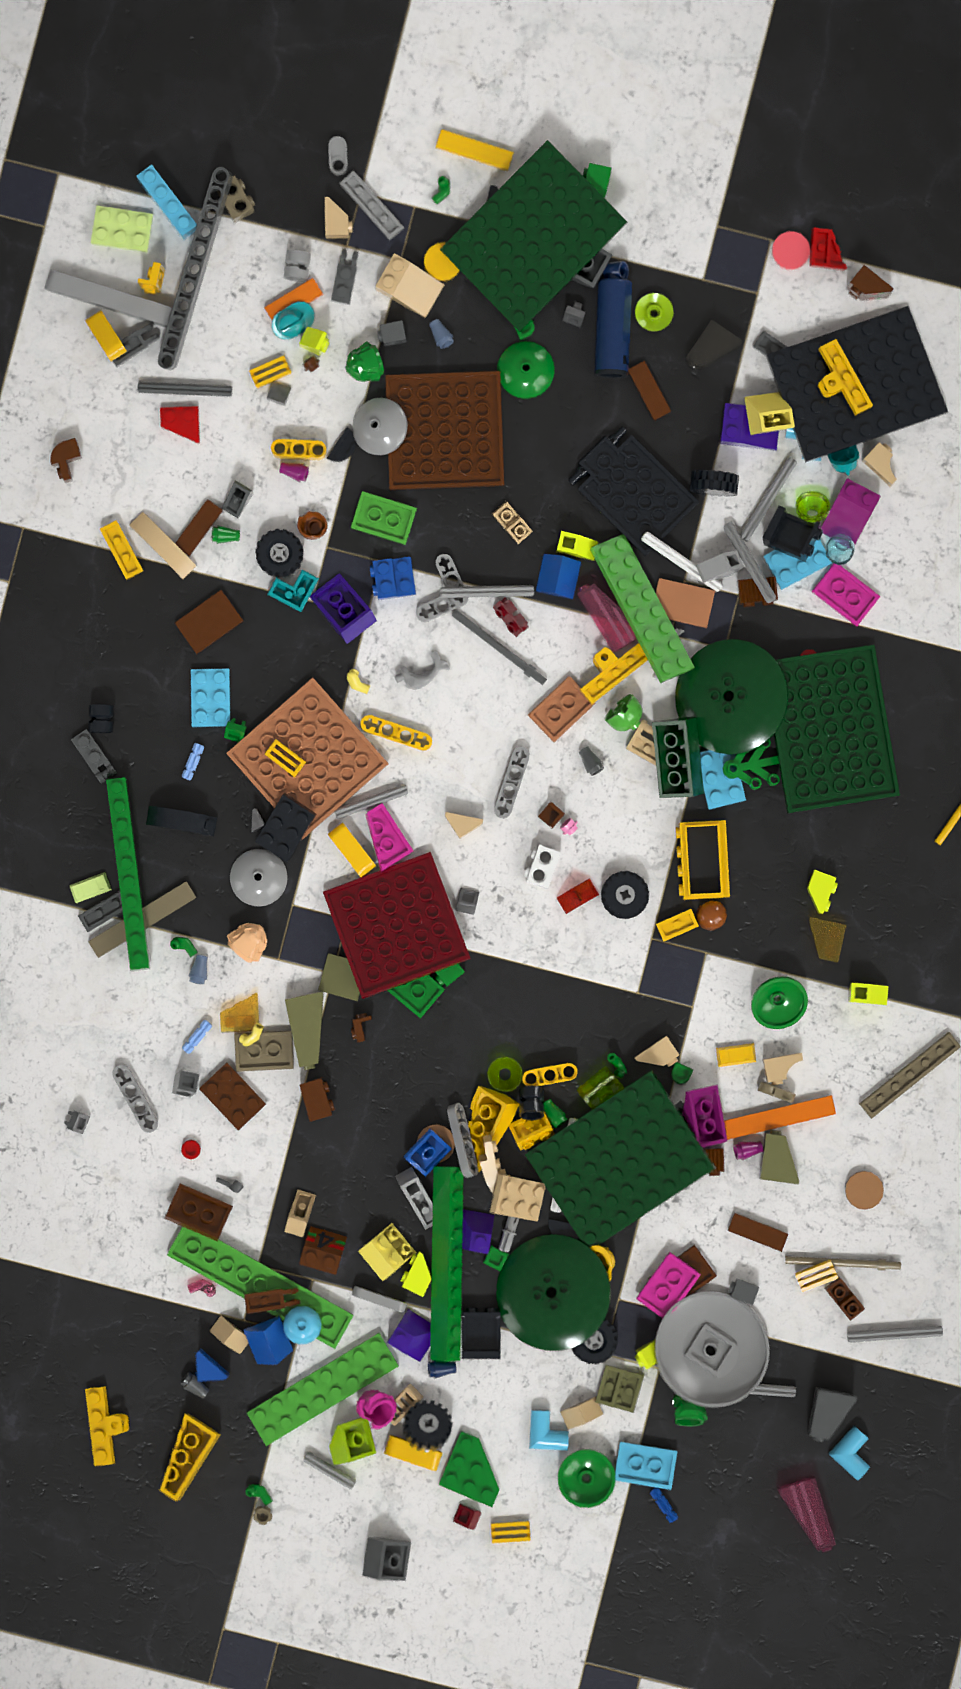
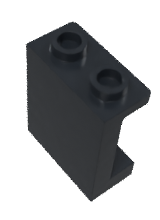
M778 506L762 539L765 546L806 562L808 556H812L815 549L814 544L816 540H820L823 530L820 522L811 523L787 513L786 508Z
M466 1308V1311H462V1359H501V1312L497 1311V1308H485V1311H477V1308Z

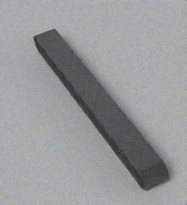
M218 167L213 171L159 352L158 364L166 370H174L178 365L231 187L232 174L224 167ZM226 172V179L220 182L218 180L219 174ZM215 191H221V197L218 200L213 199ZM215 209L216 215L209 219L207 216L208 211ZM204 228H210V234L207 237L202 236ZM204 246L205 252L200 256L197 255V248ZM198 264L199 271L196 274H192V266ZM188 283H193L194 289L191 292H186V285ZM187 301L188 308L182 311L180 305L182 302ZM181 319L183 326L180 329H176L175 322ZM172 338H176L177 345L171 348L169 342ZM167 356L172 358V363L169 366L164 365V359Z

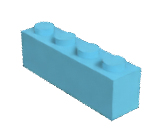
M150 165L138 174L137 179L183 241L195 233L197 228L196 222L155 168Z

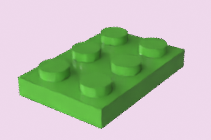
M362 491L351 529L406 545L417 508Z

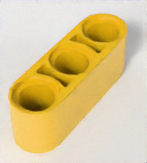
M101 310L85 319L110 361L127 352Z
M277 439L271 444L272 454L279 459L322 460L327 454L325 444L316 440ZM279 444L285 446V451L280 454L275 452V447ZM295 446H303V453H294ZM321 446L323 448L322 454L315 455L313 453L314 447Z
M343 822L328 833V836L360 877H363L376 867Z
M571 1063L532 1069L523 1074L522 1081L526 1086H542L570 1081L577 1076V1068ZM571 1066L574 1069L572 1077H566L563 1074L565 1067ZM547 1070L555 1072V1078L551 1081L546 1080L544 1077V1073ZM533 1073L536 1075V1082L534 1084L526 1082L525 1077L527 1074Z
M394 1435L389 1436L384 1450V1454L432 1471H437L443 1453L438 1450L433 1452L432 1449L429 1452H424L425 1449L422 1448L421 1451L416 1450L417 1446L414 1445L413 1448L410 1446V1441Z

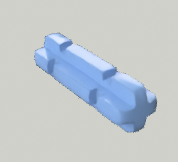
M194 744L193 752L190 753L185 766L186 770L182 773L184 779H192L193 771L196 770L200 759L199 755L202 754L204 749L203 745Z
M207 1020L200 1024L201 1027L195 1030L188 1039V1043L186 1042L182 1046L186 1053L190 1054L194 1050V1046H197L206 1035V1031L208 1032L211 1029L212 1025Z

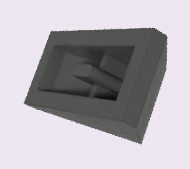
M235 480L222 509L239 518L252 497L253 491Z

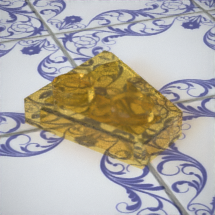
M809 917L818 958L838 963L846 925Z
M258 993L252 994L249 998L236 1003L233 1007L220 1013L221 1033L253 1030L254 1024L259 1023Z

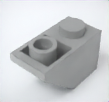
M733 550L697 564L696 567L704 583L731 576L742 569L744 565L738 551Z

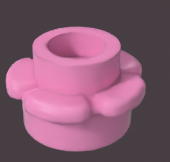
M569 818L560 826V829L564 835L567 833L571 835L577 830L578 827L576 825L578 822Z

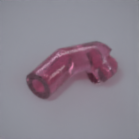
M205 1279L187 1285L190 1294L199 1290L206 1293L208 1297L216 1294L214 1284Z

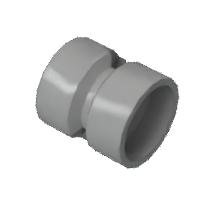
M299 250L286 251L285 262L288 266L284 268V279L299 282L308 281L309 269L306 267L310 265L311 254Z

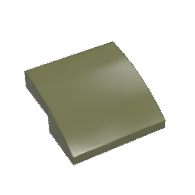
M328 953L318 990L358 1001L360 992L348 959Z
M606 1365L595 1402L634 1413L644 1375Z

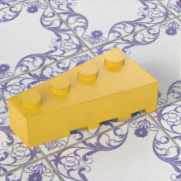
M185 1414L160 1491L175 1501L181 1500L221 1434L192 1415Z

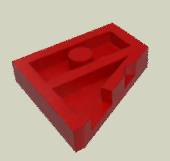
M812 229L810 267L842 271L847 269L846 263H843L841 258V250L839 245L836 244L833 230Z
M198 406L160 408L161 428L187 438L196 444H200Z

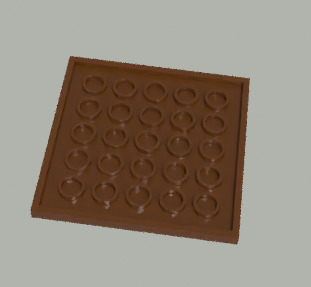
M500 371L386 375V398L396 402L403 409L408 423L404 441L395 451L388 454L390 490L504 486Z

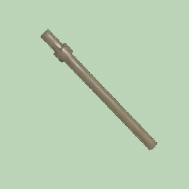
M785 1256V1264L817 1265L831 1259L833 1266L877 1268L879 1271H885L886 1269L901 1270V1262L886 1261V1259L873 1261Z

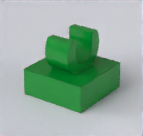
M235 718L231 722L228 721L224 738L240 742L245 737V721H242L241 725L235 723Z

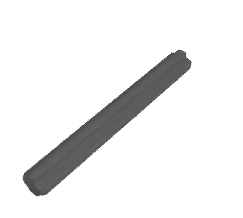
M139 382L137 387L139 393L232 396V386Z

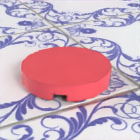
M797 232L781 234L775 240L772 247V256L775 262L786 270H796L802 267L810 255V246L807 239Z

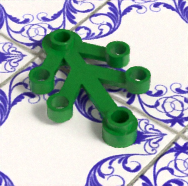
M770 739L767 741V746L761 745L756 748L748 762L741 763L746 753L737 754L734 760L726 761L722 768L724 775L729 779L739 778L747 783L752 790H757L761 787L762 782L759 778H751L743 772L750 770L766 780L770 786H776L780 781L777 774H770L761 767L779 764L778 756L759 760L764 750L771 745ZM730 766L735 767V772L730 771ZM771 777L776 778V783L771 782ZM757 781L758 787L753 786L752 782Z

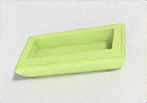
M105 872L69 885L75 903L112 890Z

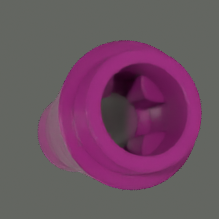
M282 462L279 472L298 482H305L309 474V467L305 466V464Z
M761 1141L738 1142L733 1146L737 1160L741 1159L743 1161L763 1152Z

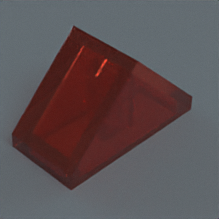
M589 878L557 897V900L564 912L568 914L599 894Z

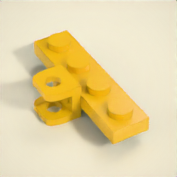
M837 339L821 346L818 350L831 371L818 383L822 395L828 398L842 391L855 416L871 408L873 404Z
M636 644L619 659L607 647H604L595 654L593 663L600 674L580 689L591 705L648 661L640 644Z
M106 1386L87 1388L85 1393L94 1466L114 1464L112 1435H118L129 1430L128 1416L123 1413L109 1415Z

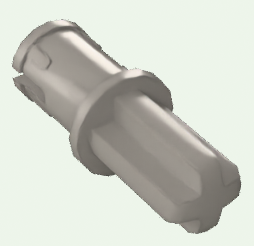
M508 1216L505 1228L502 1229L503 1234L498 1247L499 1250L509 1252L514 1235H517L515 1231L519 1218Z

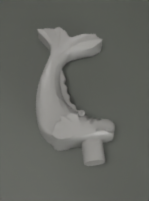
M432 651L433 670L415 674L403 666L400 668L401 673L394 677L397 683L404 680L409 689L417 690L431 682L439 670H450L446 661L440 660L437 652Z

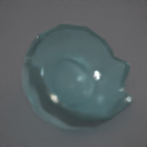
M833 535L826 544V557L836 565L848 563L854 555V541L847 535Z

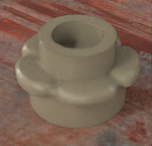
M267 1506L257 1507L255 1514H253L255 1522H258L260 1525H266L267 1522H270L272 1519L270 1508Z

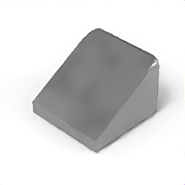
M273 381L267 395V400L285 406L291 387Z
M255 808L252 810V832L265 826L260 813Z
M461 888L456 911L474 915L479 892Z

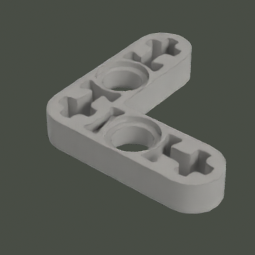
M447 554L439 555L436 559V567L445 587H458L459 585L463 587V582L452 558ZM441 559L449 560L450 562L447 563L449 570L453 568L454 571L443 575L442 572H446L444 566H439ZM450 575L456 576L458 580L453 586L449 585L446 581ZM438 597L419 606L416 611L417 618L421 622H429L466 605L468 597H464L462 603L459 600L455 601V598ZM440 600L448 603V608L444 611H440L437 608V603ZM434 604V609L438 614L434 615L432 611L428 613V618L419 615L422 613L421 609L430 610L432 609L430 605Z

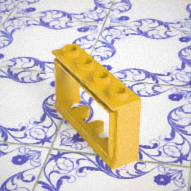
M726 820L679 823V827H675L676 839L680 838V846L676 847L677 858H681V865H678V877H682V884H679V896H683V900L729 898ZM717 826L721 893L690 894L687 827Z

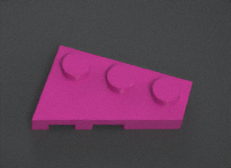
M383 803L365 814L381 872L413 852V849Z

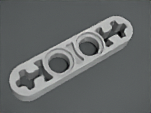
M520 746L513 751L494 809L496 816L499 818H507L512 812L530 756L528 749ZM521 750L524 751V755H527L526 758H522L520 763L524 764L523 768L519 765H512L513 761L517 763L518 756L515 754L516 752L520 753ZM513 768L520 770L521 775L517 779L510 777L509 772ZM511 786L514 788L515 793L512 797L504 795L503 790L505 787ZM501 797L505 800H512L511 804L507 802L506 809L509 811L503 815H500V811L497 810L498 807H502L504 802L500 801Z
M125 1065L116 1066L113 1070V1078L141 1129L148 1133L155 1131L158 1127V1121L130 1069ZM119 1068L126 1070L127 1073L124 1075L127 1080L131 1078V1082H127L123 1086L120 1084L124 1080L116 1075ZM128 1085L136 1087V1093L133 1096H129L125 1092V1088ZM139 1101L145 1104V1110L141 1113H138L134 1108L135 1104ZM148 1111L150 1115H147V1118L150 1121H154L152 1129L149 1127L145 1128L146 1120L144 1118L140 1120L139 1116L145 1115Z
M460 1103L448 1106L447 1114L461 1172L466 1178L478 1174V1164L465 1110Z

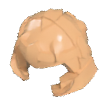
M242 924L238 929L233 930L227 935L229 947L238 956L249 963L253 961L259 962L263 954L262 952L267 946L266 933L260 924Z

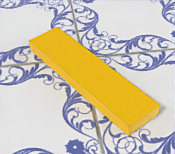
M441 129L436 144V149L504 171L509 170L514 152Z

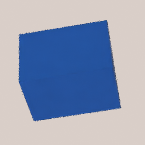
M544 554L536 592L573 599L581 562L561 555Z
M430 1128L403 1157L426 1177L452 1148Z
M280 1316L243 1329L257 1364L277 1365L293 1351L290 1340L286 1337Z
M200 1349L196 1353L198 1381L225 1380L230 1373L204 1350Z

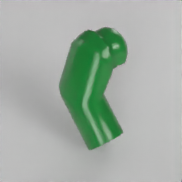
M445 176L438 178V192L431 197L436 205L450 194V181Z
M175 937L170 941L172 949L186 950L190 958L198 953L188 938Z
M610 1053L607 1059L617 1068L614 1074L619 1078H623L624 1074H627L626 1066L621 1058L614 1053Z
M251 1484L245 1490L248 1497H260L265 1506L273 1502L263 1485Z

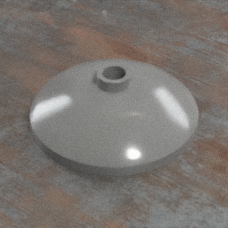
M374 398L367 401L358 409L353 420V434L357 444L364 451L373 455H386L395 451L402 444L407 434L408 423L405 412L396 402L387 398ZM374 422L378 423L376 428L373 427Z
M249 850L240 855L231 868L230 883L233 892L241 901L251 906H266L275 902L281 897L287 885L288 876L284 863L279 857L268 850ZM258 873L262 876L260 881H256L254 878Z

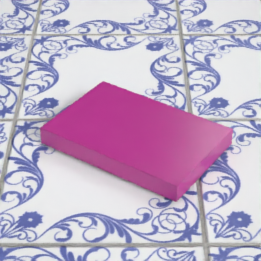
M836 561L812 591L813 594L856 627L881 597Z
M669 1252L636 1299L663 1318L677 1302L684 1299L701 1274Z

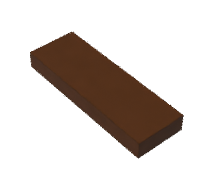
M645 361L630 368L628 373L653 420L655 421L670 413L671 410Z
M207 499L175 544L190 557L223 510Z
M734 1213L728 1228L729 1232L782 1252L789 1235Z

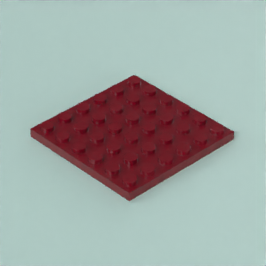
M431 852L388 867L382 872L377 871L323 891L362 999L471 959Z

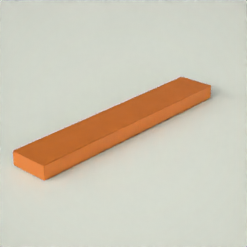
M832 1095L724 1120L727 1140L834 1115L836 1111Z

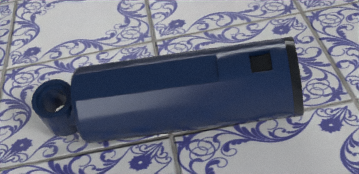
M625 261L608 262L603 271L604 279L598 282L594 375L597 377H628L632 282L626 280L629 275V268Z

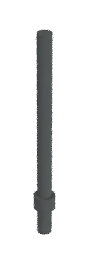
M455 610L452 614L460 623L522 669L526 676L529 678L531 676L541 685H544L547 681L545 677L536 671L534 666L526 664L459 611Z

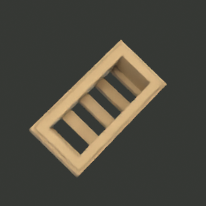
M409 1384L394 1399L404 1410L402 1412L396 1406V1413L399 1417L397 1418L394 1415L391 1421L394 1426L406 1416L411 1406L414 1407L415 1403L423 1398V1395L412 1384ZM402 1397L410 1404L409 1407L401 1400Z

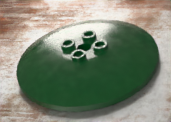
M728 639L711 643L700 649L690 658L695 668L679 676L675 692V703L679 718H697L699 745L721 754H741L760 747L776 733L787 711L788 686L780 665L770 653L754 643ZM728 691H732L734 698L728 702L725 699V694Z
M544 1235L523 1243L507 1258L498 1277L496 1289L497 1305L507 1328L523 1343L545 1351L568 1350L587 1341L604 1322L610 1306L611 1285L603 1262L590 1247L571 1237ZM550 1287H554L557 1291L554 1298H549L547 1295V1290Z

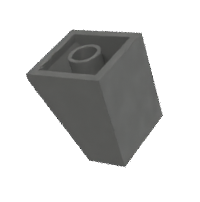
M815 1387L807 1433L813 1438L812 1440L824 1442V1439L831 1438L856 1402L857 1397L854 1394Z

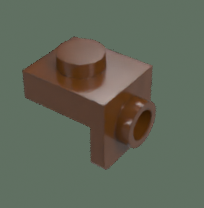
M367 1013L356 1015V1019L353 1020L354 1028H351L353 1040L357 1039V1042L365 1041L361 1022L372 1020V1016H367Z

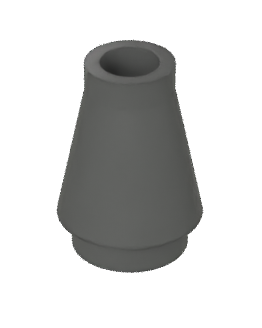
M588 746L579 751L585 769L591 776L598 774L604 769L603 762Z
M188 1372L180 1382L183 1389L200 1396L202 1399L210 1390L202 1381H198L195 1373Z

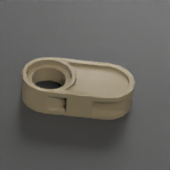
M761 1081L757 1090L790 1103L794 1102L796 1096L794 1093Z

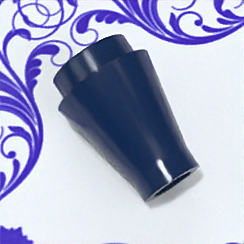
M434 1360L428 1362V1375L434 1379L456 1373L455 1362Z

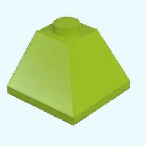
M358 1418L337 1425L329 1445L333 1465L350 1463L376 1454L367 1419Z

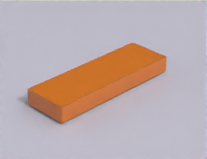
M312 278L267 305L264 309L271 320H273L278 312L295 302L309 304L321 297L323 293Z

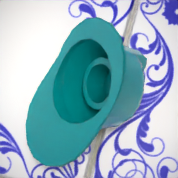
M295 302L274 316L271 326L273 333L283 340L297 337L305 332L307 327L312 326L315 319L314 310L305 302Z
M855 445L827 456L835 471L846 473L849 476L850 471L854 470L857 466L859 452Z

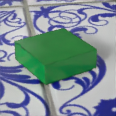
M491 1245L483 1263L501 1271L509 1254Z

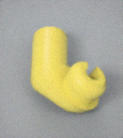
M351 669L347 673L350 687L353 690L368 694L370 685L360 682L358 670Z
M255 1023L252 1033L249 1036L245 1033L241 1035L239 1042L243 1046H250L258 1041L263 1025Z

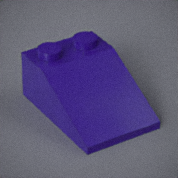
M725 403L720 444L777 451L779 431L751 435L746 406Z
M340 573L310 595V599L346 644L377 621L372 610Z

